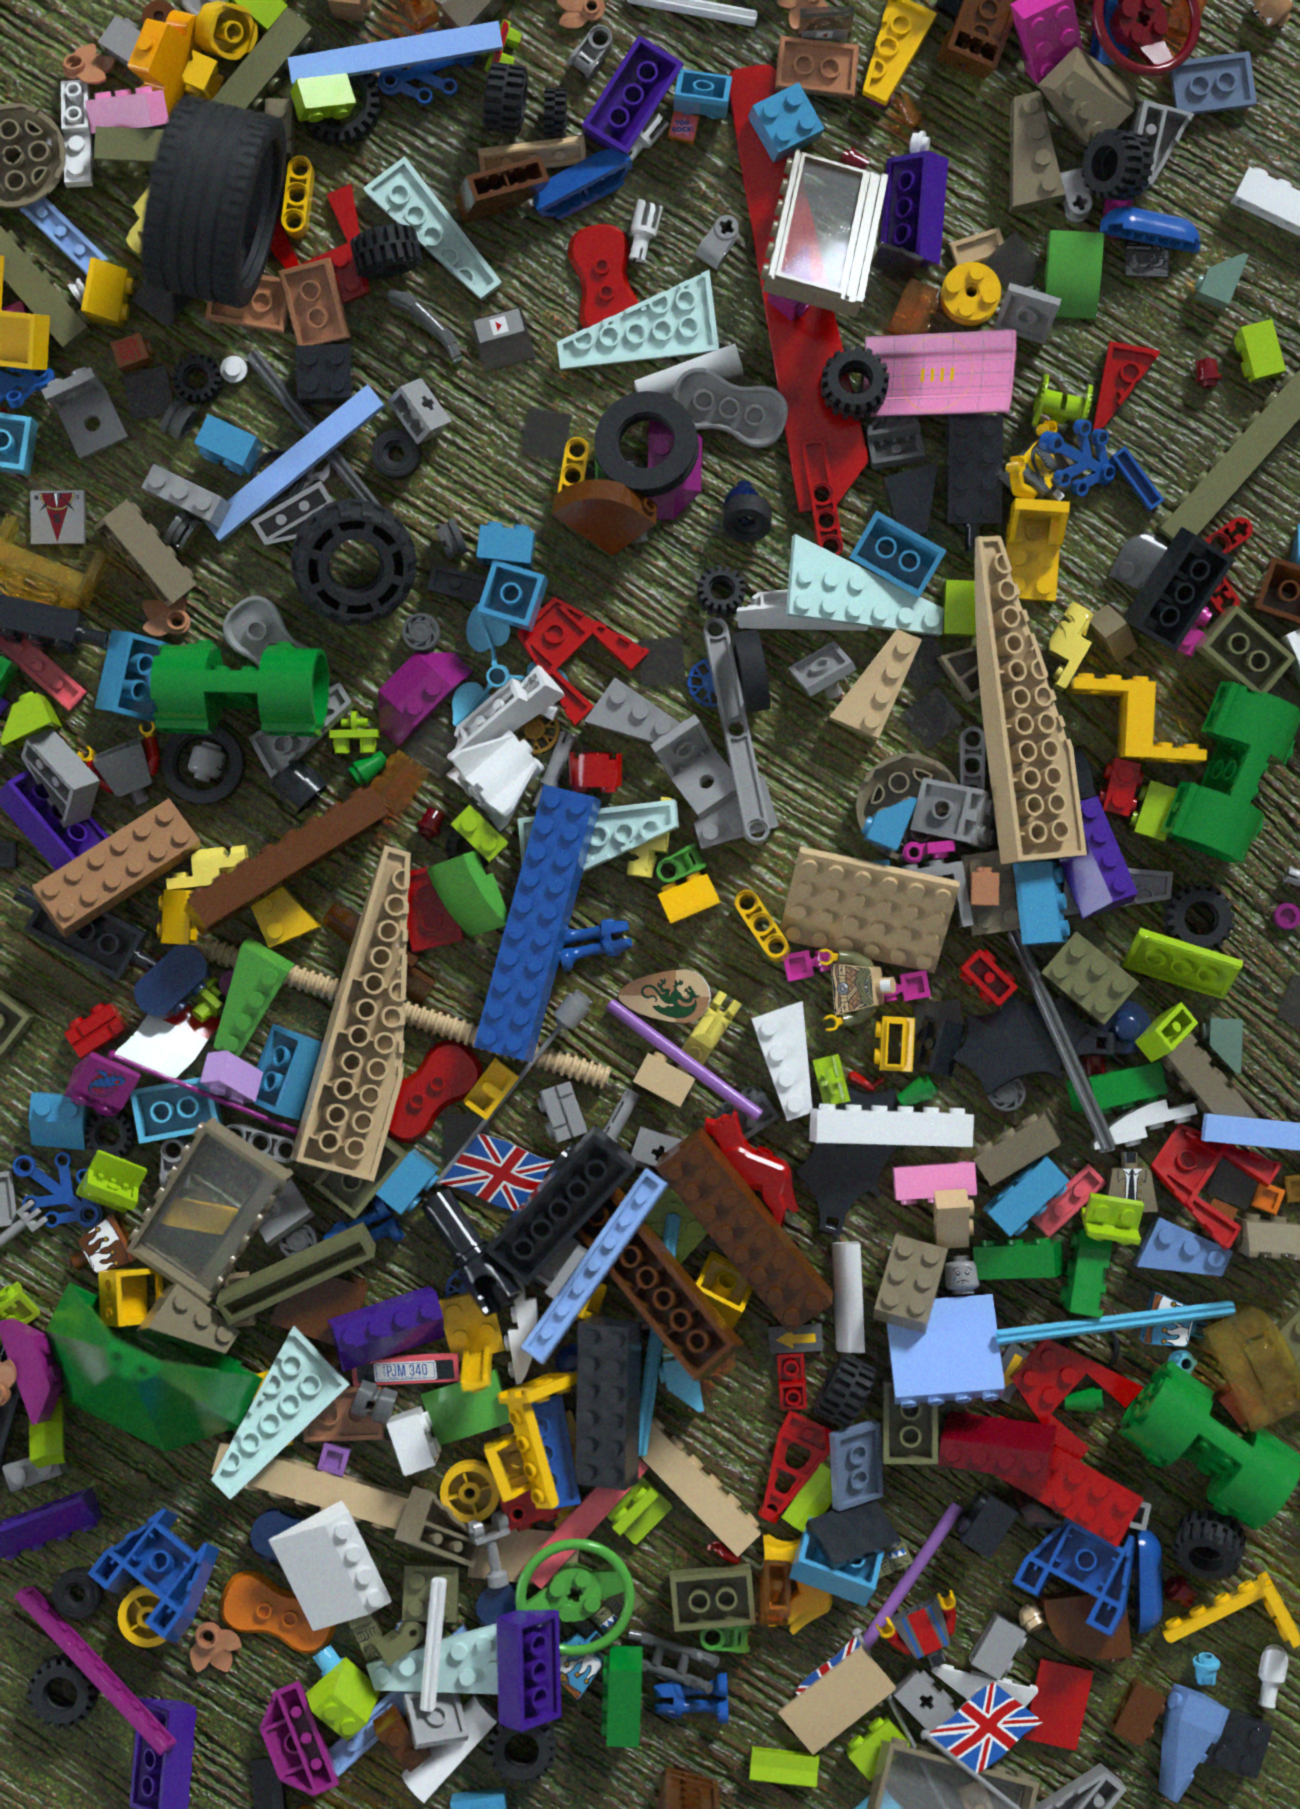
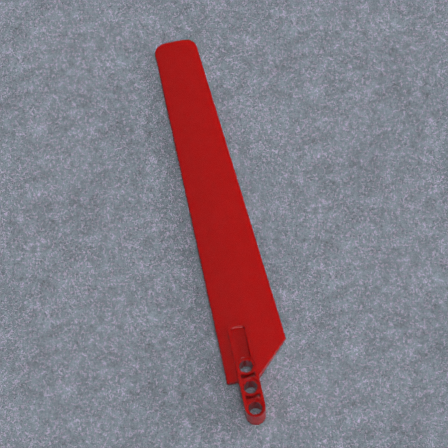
M767 64L737 68L729 74V76H732L729 98L759 278L764 263H769V258H765V253L769 241L773 242L774 237L770 236L773 221H778L779 217L774 215L778 199H783V195L779 194L783 178L787 179L788 174H784L785 164L788 157L793 158L794 153L773 163L748 118L754 104L780 92L775 91L776 69ZM801 174L780 273L805 245L809 249L811 281L828 286ZM760 279L761 290H763L765 281L763 279ZM762 291L778 392L783 395L788 405V416L784 429L798 513L811 512L816 545L823 548L825 543H833L837 547L835 554L840 556L843 550V541L837 505L869 462V456L860 419L853 421V416H848V420L842 419L843 414L838 413L837 416L832 413L833 408H827L825 406V399L821 397L820 384L823 368L826 367V361L829 357L833 358L836 351L840 350L841 353L844 351L835 312L811 305L803 317L797 316L792 322L768 302L769 293ZM847 373L839 379V383L845 391L854 394L850 376ZM823 490L828 494V500L820 502L815 498L814 493ZM827 516L832 520L833 525L830 528H824L819 524V519Z

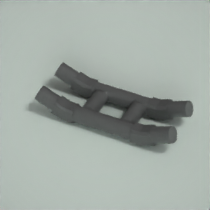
M390 288L387 298L390 299V305L409 312L446 347L453 365L463 362L453 332L445 328L429 313L415 296Z
M628 1629L627 1640L640 1642L652 1647L655 1646L652 1660L642 1659V1672L682 1683L685 1686L698 1689L707 1694L711 1693L713 1684L696 1675L687 1674L690 1658L717 1667L720 1661L719 1657L710 1654L706 1650L672 1641L653 1633ZM665 1650L680 1654L676 1670L661 1665Z

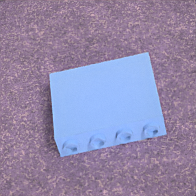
M993 1294L935 1299L926 1334L886 1323L895 1394L894 1405L901 1404L903 1408L917 1406V1403L924 1402L934 1406L944 1404L945 1401L955 1400L956 1403H968L973 1398L994 1401L999 1399V1396H1003L1005 1385L1000 1347L995 1337L997 1324Z

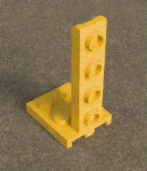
M468 1292L438 1299L443 1314L444 1330L450 1353H459V1361H463L461 1372L463 1392L469 1390L471 1393L481 1392L487 1388L486 1386L491 1385L492 1354L506 1350L497 1313L484 1317Z
M577 1371L546 1373L497 1393L499 1404H507L509 1420L514 1427L517 1438L516 1445L521 1452L524 1473L528 1477L531 1487V1498L536 1505V1509H553L558 1506L559 1499L531 1402H545L551 1399L550 1394L555 1392L556 1394H563L571 1391V1386L577 1384Z
M1267 1571L1257 1575L1258 1579L1253 1582L1252 1580H1247L1238 1585L1237 1590L1229 1594L1228 1592H1223L1213 1598V1602L1205 1606L1199 1604L1191 1608L1189 1614L1181 1618L1175 1616L1167 1620L1165 1626L1162 1627L1166 1641L1173 1643L1262 1598L1270 1617H1277L1274 1621L1284 1642L1289 1640L1293 1648L1300 1645V1634Z

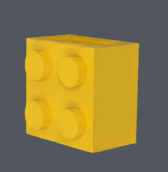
M146 1266L98 1271L100 1319L104 1325L122 1327L141 1324L148 1314L147 1274H155L156 1301L163 1292V1276L151 1267Z

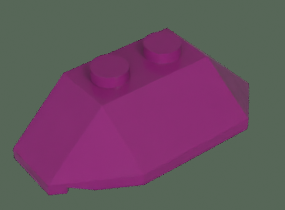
M649 420L648 468L655 467L664 462L671 454L674 445V438L670 429L662 423ZM699 435L698 458L688 478L668 493L647 497L657 504L656 520H674L701 493L702 438Z
M415 652L378 690L379 729L400 748L473 671L455 653Z
M14 1318L1 1320L0 1337L8 1359H11L15 1365L16 1382L31 1424L36 1425L46 1422L51 1418L63 1387L61 1370L56 1365L52 1355V1345L44 1333Z
M297 1681L273 1692L260 1725V1731L279 1780L315 1796L339 1785V1780L318 1718L311 1711L300 1681Z

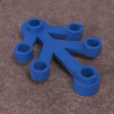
M427 29L423 34L437 31L434 29ZM472 55L415 65L405 71H402L403 68L382 71L377 79L378 87L385 95L394 96L402 93L418 100L422 106H428L433 101L431 90L426 87L417 89L407 82L417 79L443 91L444 95L452 97L458 91L457 82L452 78L442 79L431 73L455 64L465 68L471 67L476 62L477 56ZM390 77L395 79V83L392 85L386 84V80ZM453 84L455 87L452 91H447L445 86ZM423 93L430 95L427 100H421L420 96Z
M7 367L10 372H18L24 375L17 378L0 370V403L6 399L11 408L22 406L24 400L34 391L42 392V389L46 388L50 381L55 380L53 370L47 368V370H31Z
M1084 419L1076 420L1073 426L1080 451L1064 443V439L1057 432L1045 431L1039 439V448L1042 452L1056 454L1058 452L1076 462L1064 470H1057L1054 473L1053 482L1055 485L1067 487L1072 477L1086 469L1091 470V474L1081 480L1075 479L1071 483V493L1077 496H1085L1089 487L1095 483L1108 485L1113 481L1116 474V465L1112 459H1108L1105 447L1109 440L1108 432L1102 429H1095L1092 432L1091 442L1095 444L1097 460L1093 459L1088 438L1092 425L1090 421Z
M68 1152L58 1153L54 1159L59 1171L60 1184L37 1168L36 1161L32 1156L22 1155L14 1160L13 1171L16 1175L20 1177L30 1176L53 1193V1195L40 1197L36 1195L26 1196L22 1201V1206L27 1203L29 1198L35 1200V1206L27 1211L60 1204H67L75 1210L60 1214L57 1211L46 1213L47 1219L50 1214L55 1215L57 1218L55 1224L47 1221L45 1223L47 1227L53 1228L61 1223L78 1221L82 1226L90 1228L101 1222L103 1209L100 1204L83 1197L81 1201L73 1195L70 1174L72 1156ZM61 1155L67 1157L68 1162L66 1165H62L59 1162ZM24 1160L30 1163V1168L27 1171L22 1168ZM82 1168L76 1173V1180L79 1183L82 1181L81 1173L87 1171L88 1168ZM87 1209H92L94 1211V1217L92 1219L87 1218Z

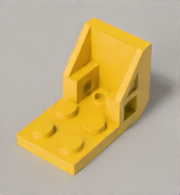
M1015 498L1009 506L1005 550L1012 567L1010 571L1012 580L1018 585L1020 591L1018 595L1019 600L1056 601L1059 550L1063 545L1070 502Z
M571 1409L565 1410L574 1466H576V1422ZM514 1430L485 1442L484 1447L503 1502L514 1499L531 1488L528 1477L524 1473V1463L521 1452L516 1445L517 1438Z

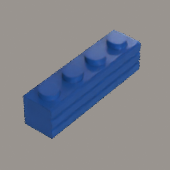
M1126 446L1109 458L1114 461L1117 470L1148 512L1164 501V498L1154 487Z

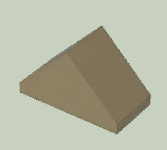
M1109 604L1094 613L1089 626L1115 663L1138 648L1128 623Z

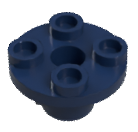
M1126 1000L1104 1027L1097 1022L1096 1028L1104 1032L1116 1034L1115 1053L1129 1054L1140 1049L1134 1041L1151 1025L1147 1012L1140 1005ZM1100 1040L1104 1046L1105 1040Z

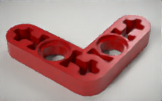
M1237 517L1204 540L1211 544L1214 538L1222 539L1225 543V548L1222 552L1227 554L1251 536L1253 526L1247 518ZM1235 523L1238 526H1245L1246 529L1243 531L1245 536L1237 534L1232 539L1227 536L1236 529ZM1224 577L1213 594L1219 592L1224 587L1226 591L1221 593L1225 600L1229 598L1232 600L1233 603L1230 606L1237 605L1239 607L1240 600ZM1220 595L1216 598L1211 596L1209 603L1220 615L1225 610L1221 608L1223 600Z

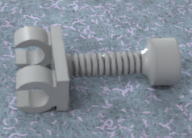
M499 1511L491 1515L494 1526L492 1529L484 1531L482 1522H477V1519L467 1523L470 1542L477 1546L486 1543L491 1570L486 1574L489 1588H501L509 1584L508 1573L506 1570L501 1569L496 1539L509 1535L510 1529H508L507 1515Z

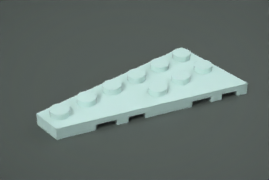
M707 270L667 291L652 296L589 328H585L558 341L557 350L560 370L708 353L718 350L719 344L710 271Z
M796 534L792 536L786 616L894 631L898 629L903 632L937 637L942 635L944 608L922 597H917L898 585Z
M666 800L600 808L583 872L679 828L677 801ZM535 816L518 818L521 865L524 860Z
M295 1326L292 1327L211 1479L229 1499L237 1494L350 1385Z
M496 1623L441 1640L437 1692L498 1694ZM426 1644L414 1647L390 1667L381 1662L379 1658L368 1661L366 1667L374 1690L421 1692Z

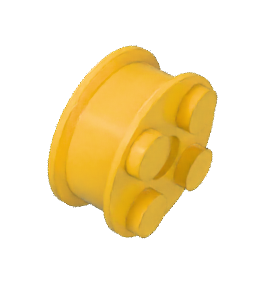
M978 262L962 263L954 267L947 274L943 282L940 295L942 308L945 314L957 324L964 326L979 325L987 321L997 309L1001 297V285L997 275L988 266ZM972 292L975 296L969 297L966 293Z
M466 1459L454 1464L445 1474L440 1487L441 1503L447 1506L452 1511V1514L463 1523L476 1519L477 1522H480L489 1517L495 1510L500 1497L490 1465L476 1459ZM472 1488L475 1493L470 1495L466 1492V1489Z
M140 1584L131 1590L122 1601L118 1611V1624L122 1634L131 1643L140 1647H155L166 1640L144 1622L148 1618L146 1612L152 1613L161 1599L144 1584Z

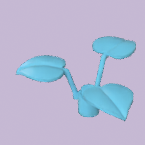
M479 604L473 608L469 615L466 628L467 640L470 646L477 652L491 649V664L493 667L487 671L488 685L485 690L480 684L469 682L459 686L455 691L452 700L453 725L456 727L492 696L488 694L492 687H501L511 678L524 680L536 667L531 662L527 667V676L510 675L507 667L497 663L495 646H501L507 642L510 635V625L481 617L477 612ZM559 668L557 671L569 682L564 672Z

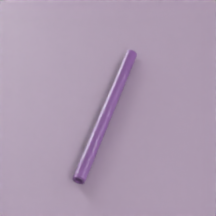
M612 999L607 1005L606 1010L752 1120L756 1122L763 1113L762 1109L615 999Z
M954 1501L862 1636L868 1650L871 1649L880 1635L875 1625L878 1624L880 1627H883L887 1624L885 1618L889 1617L891 1619L964 1510Z

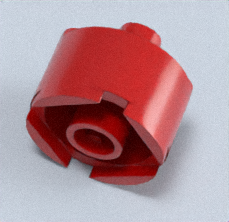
M575 752L569 753L568 785L573 786V792H589L591 787H600V792H616L618 787L622 786V753H617L616 758H612V752H582L578 757H575Z

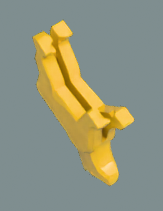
M769 1533L763 1534L765 1561L769 1563L792 1564L801 1538L790 1541L777 1539ZM796 1581L798 1589L792 1592L782 1610L779 1612H767L768 1627L791 1624L789 1630L793 1635L796 1634L810 1621L830 1610L832 1594Z

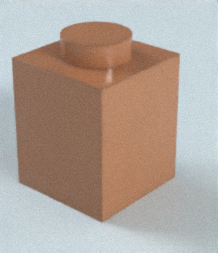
M976 867V872L969 873L970 905H999V873H992V867Z

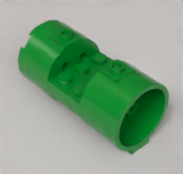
M197 640L196 643H187V645H160L158 647L161 653L160 656H154L150 695L151 700H154L158 711L154 710L153 713L155 728L161 733L215 735V727L220 721L223 708L259 709L262 722L261 731L267 736L321 738V730L327 718L330 693L329 667L323 649L295 648L289 642H276V645H267L261 657L259 671H257V668L249 666L240 667V670H230V667L223 665L221 650L209 640Z
M1221 682L1201 729V732L1207 734L1209 739L1217 743L1200 786L1192 782L1180 781L1160 832L1165 833L1175 842L1207 856L1232 864L1243 865L1252 841H1255L1262 831V821L1265 817L1263 812L1250 805V802L1258 793L1257 785L1261 776L1267 771L1268 765L1285 766L1286 762L1292 757L1293 745L1295 743L1294 737L1300 725V709L1263 691L1260 693L1253 690L1247 692L1249 689L1247 686L1239 685L1235 682Z
M1171 1360L1161 1364L1158 1370L1151 1376L1153 1382H1149L1127 1407L1120 1421L1124 1428L1121 1427L1118 1432L1141 1448V1452L1147 1456V1460L1155 1466L1165 1467L1173 1464L1179 1457L1185 1460L1189 1459L1197 1465V1470L1202 1474L1212 1476L1206 1495L1208 1497L1207 1500L1214 1504L1213 1508L1223 1515H1233L1252 1530L1262 1528L1279 1512L1293 1492L1300 1476V1454L1260 1425L1248 1428L1245 1434L1239 1438L1209 1416L1212 1408L1211 1398L1214 1394L1211 1389Z

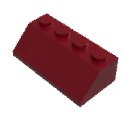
M949 1411L941 1437L938 1465L1051 1481L1057 1426Z

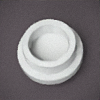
M926 131L914 132L910 142V154L929 151L930 137H926Z
M229 356L221 363V375L230 383H238L246 377L247 365L242 358Z

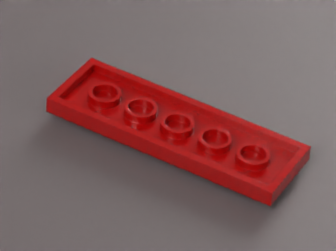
M1055 1446L1051 1481L994 1474L1116 1547H1119L1144 1501L1143 1497Z

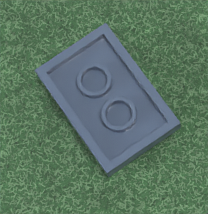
M1250 51L1188 59L1181 66L1170 72L1174 108L1198 115L1255 107L1257 104Z
M872 1419L829 1433L833 1508L839 1512L883 1497L880 1422Z

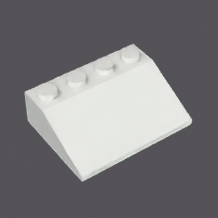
M342 1500L269 1539L273 1551L313 1631L369 1615L392 1602L354 1520Z

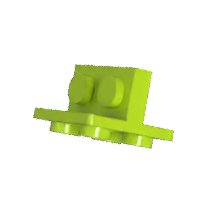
M98 1150L79 1184L76 1194L122 1213H126L127 1209L133 1211L138 1203L139 1187L147 1174V1168Z
M1090 1193L1087 1206L1082 1207L1080 1210L1087 1236L1097 1241H1104L1105 1239L1117 1241L1122 1245L1140 1244L1141 1237L1138 1229L1144 1210L1143 1201Z
M642 1475L638 1479V1483L630 1488L606 1517L613 1523L612 1528L619 1535L623 1533L634 1544H638L672 1509V1504Z

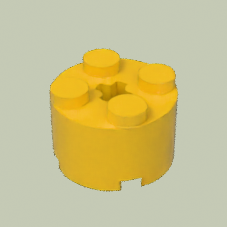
M224 1L205 3L196 18L194 39L197 45L210 55L237 60L254 48L258 36L257 24L254 23L250 15L251 12L244 6Z

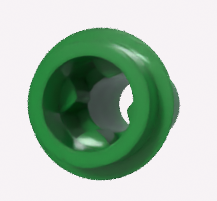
M378 751L373 755L351 763L352 766L347 770L355 783L360 787L363 784L367 785L389 762L385 755Z
M927 1074L923 1077L920 1075L902 1092L897 1094V1098L902 1106H911L933 1099V1095L939 1092L932 1078Z
M1092 1387L1068 1394L1064 1398L1066 1411L1072 1410L1098 1414L1097 1411H1104L1102 1389Z

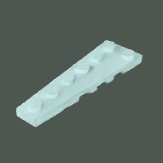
M405 156L363 188L364 192L398 224L414 227L418 242L481 301L502 285L498 276Z

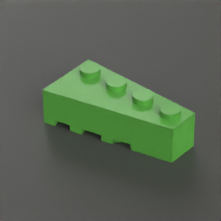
M249 936L240 947L213 1046L219 1051H229L237 1057H240L245 1051L295 965Z

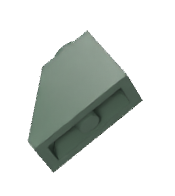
M1242 253L1209 267L1204 275L1199 274L1193 288L1197 290L1194 299L1225 310L1231 301L1249 255Z
M1205 1018V1023L1201 1025V1039H1205V1046L1231 1073H1241L1243 1019Z

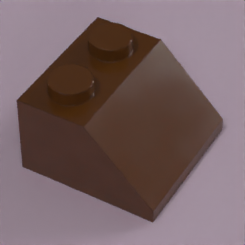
M1271 557L1257 584L1249 610L1300 626V565Z

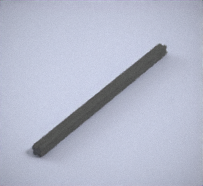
M258 350L249 353L246 357L248 362L306 435L318 425L261 353ZM336 448L325 457L357 499L372 501L381 505Z
M1012 930L1008 933L1010 944L1095 1137L1103 1152L1110 1151L1115 1148L1116 1143L1028 945H1022L1021 930Z

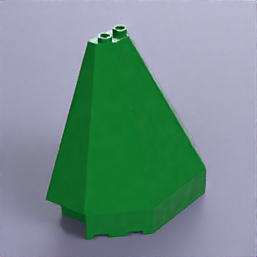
M71 1282L68 1283L45 1332L52 1345V1353L56 1365L61 1370V1380L69 1404L166 1452L240 1426L263 1379L242 1368L243 1361L226 1353L216 1356L209 1369L161 1362L113 1337L110 1333L112 1326H105L100 1319L99 1291L93 1294Z

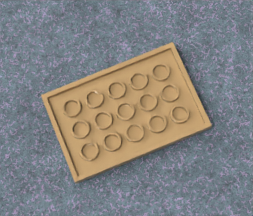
M800 846L780 931L789 942L821 949L830 948L831 951L835 952L837 950L856 951L871 960L935 973L960 888V881Z

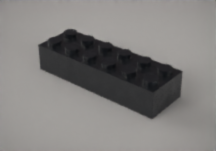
M595 1124L488 1239L485 1251L526 1286L635 1170L636 1159Z
M591 1316L578 1322L575 1484L626 1491L638 1483L642 1322Z

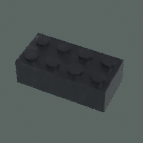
M1181 526L1123 616V619L1176 652L1235 559Z

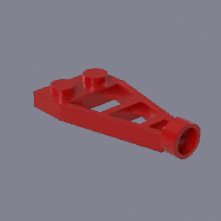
M788 1410L777 1433L765 1496L757 1515L772 1523H777L783 1510L816 1472L820 1463L826 1460L830 1452L829 1433L835 1432L834 1430L793 1410ZM791 1443H797L811 1452L809 1460L799 1469L788 1466L785 1461L787 1447ZM782 1470L796 1477L795 1482L787 1493H782L775 1489L778 1474ZM774 1504L777 1507V1509L775 1510L772 1507H769L768 1505Z

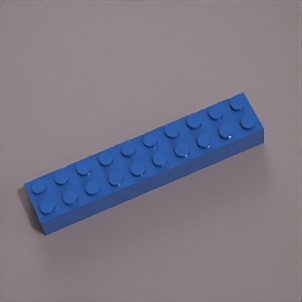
M543 785L473 1047L524 1061H533L602 803L596 797Z

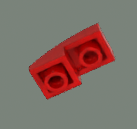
M804 1352L776 1354L780 1410L807 1409Z

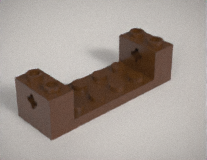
M963 0L954 26L945 34L936 59L985 80L997 68L1014 21L1010 4L1018 0Z
M665 1767L655 1809H720L718 1780Z

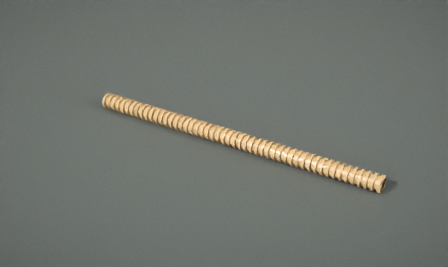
M207 937L202 945L201 953L211 963L217 961V965L223 963L225 967L229 968L232 966L233 970L235 969L240 948H236L234 944L228 946V942H223L222 944L219 939L213 941L212 937ZM295 965L283 986L288 984L291 989L297 987L298 991L303 989L307 994L312 992L313 996L319 994L320 998L328 997L329 1001H333L336 998L340 982L339 978L333 980L330 975L324 977L323 973L318 975L315 974L314 970L309 972L307 968L300 969L299 965ZM410 1001L404 1003L405 1023H408L409 1027L414 1025L418 1030L423 1028L424 1032L430 1030L433 1035L439 1033L442 1038L448 1036L449 1040L454 1038L458 1043L463 1041L464 1045L470 1043L472 1047L474 1046L479 1026H475L474 1022L469 1024L465 1019L460 1021L459 1017L453 1019L450 1014L444 1016L441 1011L435 1013L434 1009L429 1011L425 1006L420 1008L419 1004L413 1006ZM537 1043V1046H536L535 1053H536V1052L539 1050V1048H540V1046H538V1043ZM554 1048L546 1049L534 1063L538 1069L544 1067V1071L550 1069L553 1074L559 1072L560 1076L565 1074L568 1075L569 1079L572 1077L576 1078L578 1082L584 1080V1084L590 1082L593 1087L599 1085L600 1089L606 1087L611 1071L610 1066L604 1068L601 1063L595 1065L592 1060L589 1063L586 1062L585 1058L580 1060L576 1055L571 1057L570 1053L564 1055L561 1050L555 1052Z

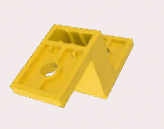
M1079 673L1078 676L1070 680L1066 694L1119 696L1117 758L1127 761L1195 765L1207 760V750L1199 749L1198 744H1183V746H1178V748H1172V743L1157 742L1156 745H1153L1156 682L1148 681L1149 677L1133 676L1132 679L1121 680V675H1105V678L1095 679V674Z

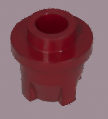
M851 147L849 151L844 149L839 163L863 170L866 169L869 158L856 152L854 147Z
M1209 357L1195 361L1197 373L1195 384L1201 385L1202 389L1216 387L1218 385L1217 382L1222 380V375L1218 373L1217 359Z
M428 807L421 820L415 824L418 834L429 840H432L433 837L439 838L441 834L439 830L445 815Z
M1096 1044V1048L1102 1049L1101 1045ZM1081 1057L1083 1058L1084 1072L1087 1075L1105 1073L1104 1057Z
M1181 1575L1170 1578L1165 1584V1597L1170 1601L1182 1604L1186 1608L1191 1606V1603L1198 1595Z

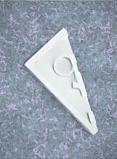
M947 1664L931 1667L932 1673L967 1700L975 1692L992 1682H995L1024 1707L1038 1693V1687L1030 1684V1687L1012 1683L1011 1679L1001 1678L999 1681L989 1674L972 1670L971 1673L955 1670L954 1666Z

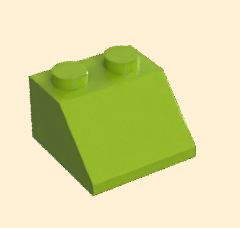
M33 691L21 695L18 698L19 702L12 705L0 742L2 746L15 750L24 746L26 737L49 729L55 731L61 728L62 725L49 698L39 693L34 694Z
M345 1657L305 1694L311 1711L348 1741L368 1723L381 1691H375L371 1678Z

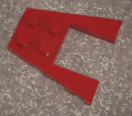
M351 184L326 194L348 243L299 264L278 217L270 248L285 269L331 258L343 305L371 293L369 280L358 276L356 273L350 246L351 239L360 234L354 192Z
M554 596L538 612L533 631L520 629L517 632V637L535 666H541L564 692L565 696L558 702L572 725L576 727L592 711L594 706L557 670L592 636L630 672L650 651L631 642L632 640L626 636L619 635L608 629L601 622H596L585 616L583 612Z
M1178 1123L1149 1168L1223 1250L1227 1251L1241 1231L1242 1226L1197 1196L1221 1158H1224L1266 1188L1271 1184L1283 1164L1279 1161L1273 1162L1265 1159L1263 1155L1253 1151L1247 1152L1237 1148L1235 1144L1201 1140V1131Z
M1052 1339L1041 1340L1009 1377L1041 1424L1057 1426L1055 1446L1080 1460L1090 1448L1051 1414L1086 1373L1125 1408L1141 1392L1143 1387Z

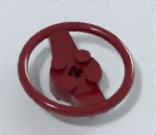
M1093 0L1092 18L1098 41L1110 59L1128 72L1141 76L1167 74L1181 66L1191 55L1197 44L1201 27L1198 0H1186L1190 14L1189 34L1183 48L1174 58L1162 37L1168 31L1169 24L1167 22L1166 10L1161 1L1117 0L1118 3L1109 21L1111 34L1119 45L1122 43L1127 48H1131L1130 51H1136L1147 65L1136 63L1121 54L1110 40L1103 18L1104 0Z

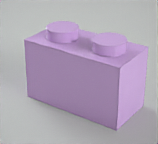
M229 1051L210 1052L207 1054L200 1083L210 1088L209 1091L211 1093L222 1095L229 1101L242 1106L244 1103L256 1102L263 1072Z

